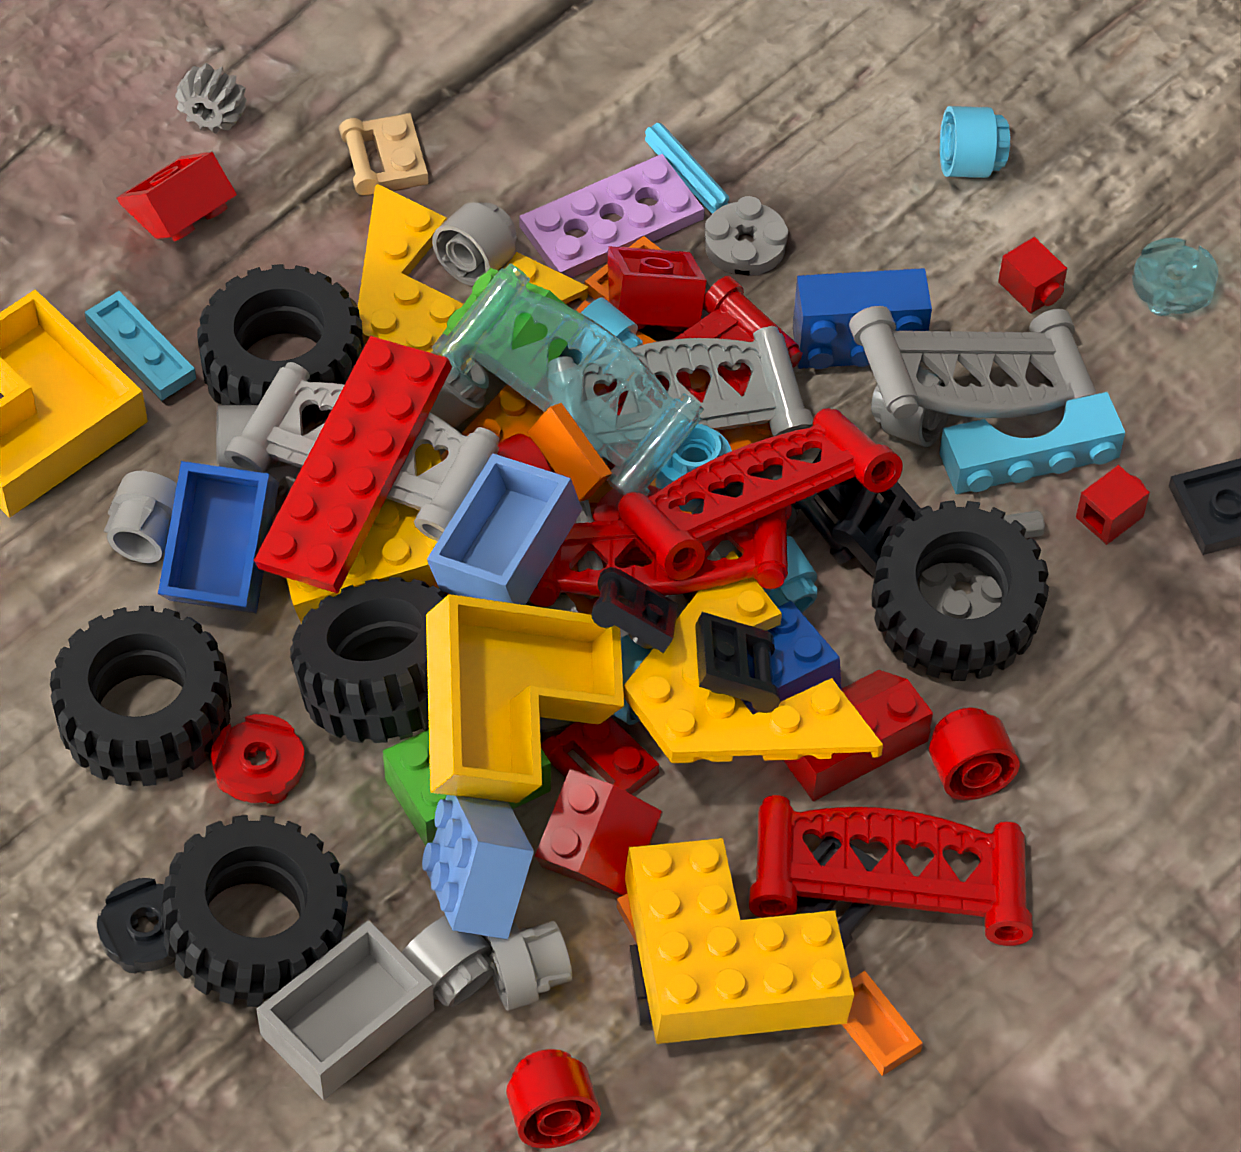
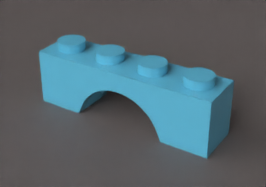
M1108 392L1066 401L1061 423L1051 432L1039 437L1018 438L1009 436L995 429L985 419L945 427L942 432L939 454L955 494L969 491L981 492L991 486L1009 482L1021 483L1032 477L1049 473L1061 474L1068 472L1072 468L1094 463L1101 465L1120 458L1125 430Z

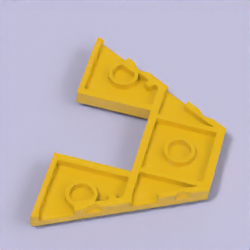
M379 184L375 186L358 300L360 319L362 320L363 342L366 345L369 337L373 336L429 353L436 348L448 349L451 345L440 336L447 328L450 316L457 309L461 308L463 303L408 276L433 246V234L447 220V217ZM518 252L515 253L501 271L550 290L565 304L577 298L581 301L588 298V286Z
M734 551L729 552L726 556L728 559L739 558ZM747 578L731 584L698 591L676 619L674 638L666 651L662 653L653 648L624 684L623 695L625 700L671 763H693L701 759L712 762H731L733 756L762 755L764 761L798 760L806 755L814 756L818 759H831L832 753L871 752L872 757H879L882 754V742L832 678L781 701L779 707L775 708L772 712H758L752 714L739 698L726 694H717L699 687L695 624L702 612L766 631L781 625V611L755 578Z

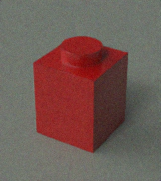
M1034 236L1002 256L998 283L1032 314L1043 306L1053 305L1061 298L1064 293L1067 267Z
M1117 465L1081 492L1076 518L1108 545L1144 517L1150 492L1138 477L1130 475L1120 465Z

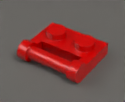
M611 717L601 724L574 722L559 735L551 736L541 744V749L551 765L565 778L569 769L590 776L567 754L573 749L607 783L613 784L631 795L659 774V763Z

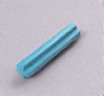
M656 123L646 129L645 141L658 155H664L690 191L712 214L722 206L729 204L727 193L662 123Z

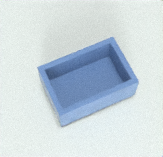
M492 454L427 558L439 589L452 595L525 605L582 511L571 478Z
M447 795L445 800L441 799L438 802L436 808L435 826L437 831L433 843L429 842L425 847L422 859L423 870L426 871L430 879L431 888L435 891L440 902V908L444 911L453 931L508 939L534 850L508 802Z

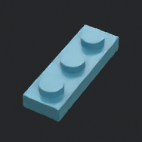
M120 291L85 311L87 324L161 401L196 379L195 368Z

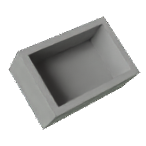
M367 920L256 1009L260 1034L303 1080L325 1100L434 1011L433 984Z

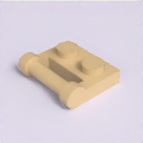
M411 113L363 122L356 118H350L340 124L339 131L342 140L347 143L356 174L353 177V183L359 195L374 194L377 184L391 191L428 184V172ZM374 140L383 172L375 173L371 170L364 145L365 141Z

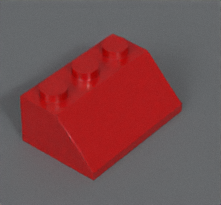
M877 670L841 689L882 742L881 756L872 757L871 752L832 753L831 759H818L814 756L806 755L798 760H783L813 802L928 742L933 712L907 678Z

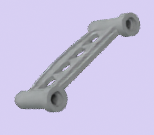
M872 306L863 309L855 314L849 322L855 342L863 346L887 411L892 413L896 419H905L917 412L918 406L933 411L966 417H1023L1066 406V401L1097 394L1072 336L1075 332V326L1069 312L1064 309H1053L1038 315L1030 323V332L895 331L896 325L892 314L884 306ZM920 361L925 363L943 380L945 387L935 383L927 387L919 383L916 374ZM957 361L980 381L982 387L971 383L969 386L963 387L955 382L953 374ZM993 361L1015 380L1018 387L1007 383L1004 387H999L991 382L989 375ZM1031 362L1051 381L1053 387L1041 384L1040 387L1030 385L1025 378L1028 363Z
M775 326L764 327L754 332L753 342L718 338L672 339L622 350L584 367H578L573 362V358L568 356L553 359L547 364L548 371L546 376L554 405L559 403L564 405L606 465L609 463L606 448L661 440L668 432L684 424H704L716 431L769 423L773 437L813 426L812 413L809 409H805L784 336L782 333H779L778 328ZM737 363H745L750 367L751 376L744 396H741L718 374L717 368L719 366L727 365L733 368ZM696 369H704L709 373L710 383L702 403L679 383L676 377L678 372L685 371L692 374ZM655 375H663L668 379L669 388L661 409L636 387L635 380L637 378L643 377L651 380ZM614 381H621L627 386L628 394L620 415H617L594 393L593 386L596 384L610 386Z
M288 362L285 367L279 369L242 434L234 436L224 451L225 458L240 470L261 473L265 472L272 458L302 468L324 426L322 424L303 436L302 411L310 404L318 405L321 411L332 410L344 384L308 382L309 372L296 363ZM429 413L386 499L420 510L414 520V525L424 535L438 541L491 455L498 453L499 437L492 431L482 427H477L475 432L470 433L468 436L462 435L454 427L434 414ZM431 444L434 450L445 449L449 451L445 460L417 476L415 451L420 445Z

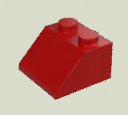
M205 152L181 156L116 198L120 205L154 238L171 237L173 241H177L195 230L193 223L200 218L205 217L206 220H209L224 212L228 208L225 202L237 194L214 153Z
M608 247L609 302L636 323L638 329H643L645 325H657L668 331L683 332L686 330V327L690 328L701 320L707 280L690 252Z
M569 769L535 853V858L542 868L621 897L628 894L625 871L629 847L648 846L651 844L663 812L613 784Z

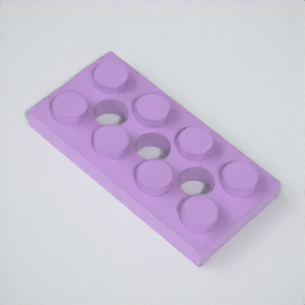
M660 154L520 215L519 227L549 268L573 278L608 262L609 246L630 247L643 236L654 242L703 220L704 208L664 155ZM642 198H652L657 203L648 206L646 204H639L637 201ZM613 213L622 218L619 221L612 222L601 217ZM572 229H579L586 234L576 238L565 233Z

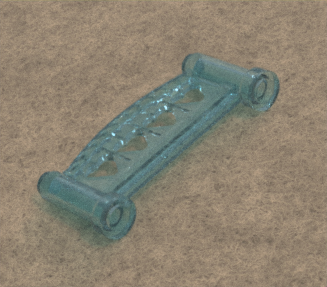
M509 263L505 269L501 268L449 335L441 334L431 347L437 355L447 357L452 367L464 375L470 371L476 362H479L544 412L550 406L562 403L595 450L615 465L611 470V476L606 482L622 496L629 492H637L648 497L651 493L648 486L701 420L700 415L704 408L685 393L679 399H673L645 363L620 339L582 313L553 299L530 292L526 287L530 278L519 268ZM520 313L531 314L534 324L541 323L547 327L548 332L544 339L512 350L515 318ZM558 338L564 339L568 343L569 350L576 349L582 353V361L577 366L547 376L549 346L553 340ZM589 365H599L603 370L604 376L611 375L617 379V387L612 392L581 402L584 371ZM624 391H633L638 396V402L645 401L651 404L652 413L648 418L616 429L619 396Z

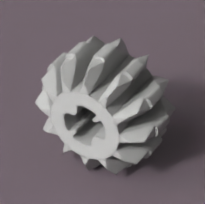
M205 63L201 68L193 66L177 87L175 95L178 100L177 110L186 113V121L196 122L200 130L208 127L215 134L220 129L229 131L242 116L246 108L247 99L244 97L246 88L236 83L237 75H227L224 73L222 66L217 70H214L208 63Z

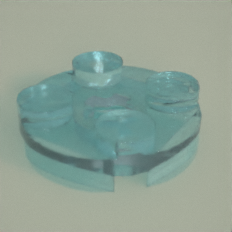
M1164 238L1151 242L1142 250L1141 256L1136 260L1132 282L1136 293L1148 304L1149 310L1159 316H1167L1171 313L1185 314L1206 307L1211 303L1219 273L1216 261L1206 249L1199 246L1197 251L1192 247L1185 246L1186 240ZM1174 271L1177 276L1183 275L1184 278L1182 280L1170 279L1168 272Z

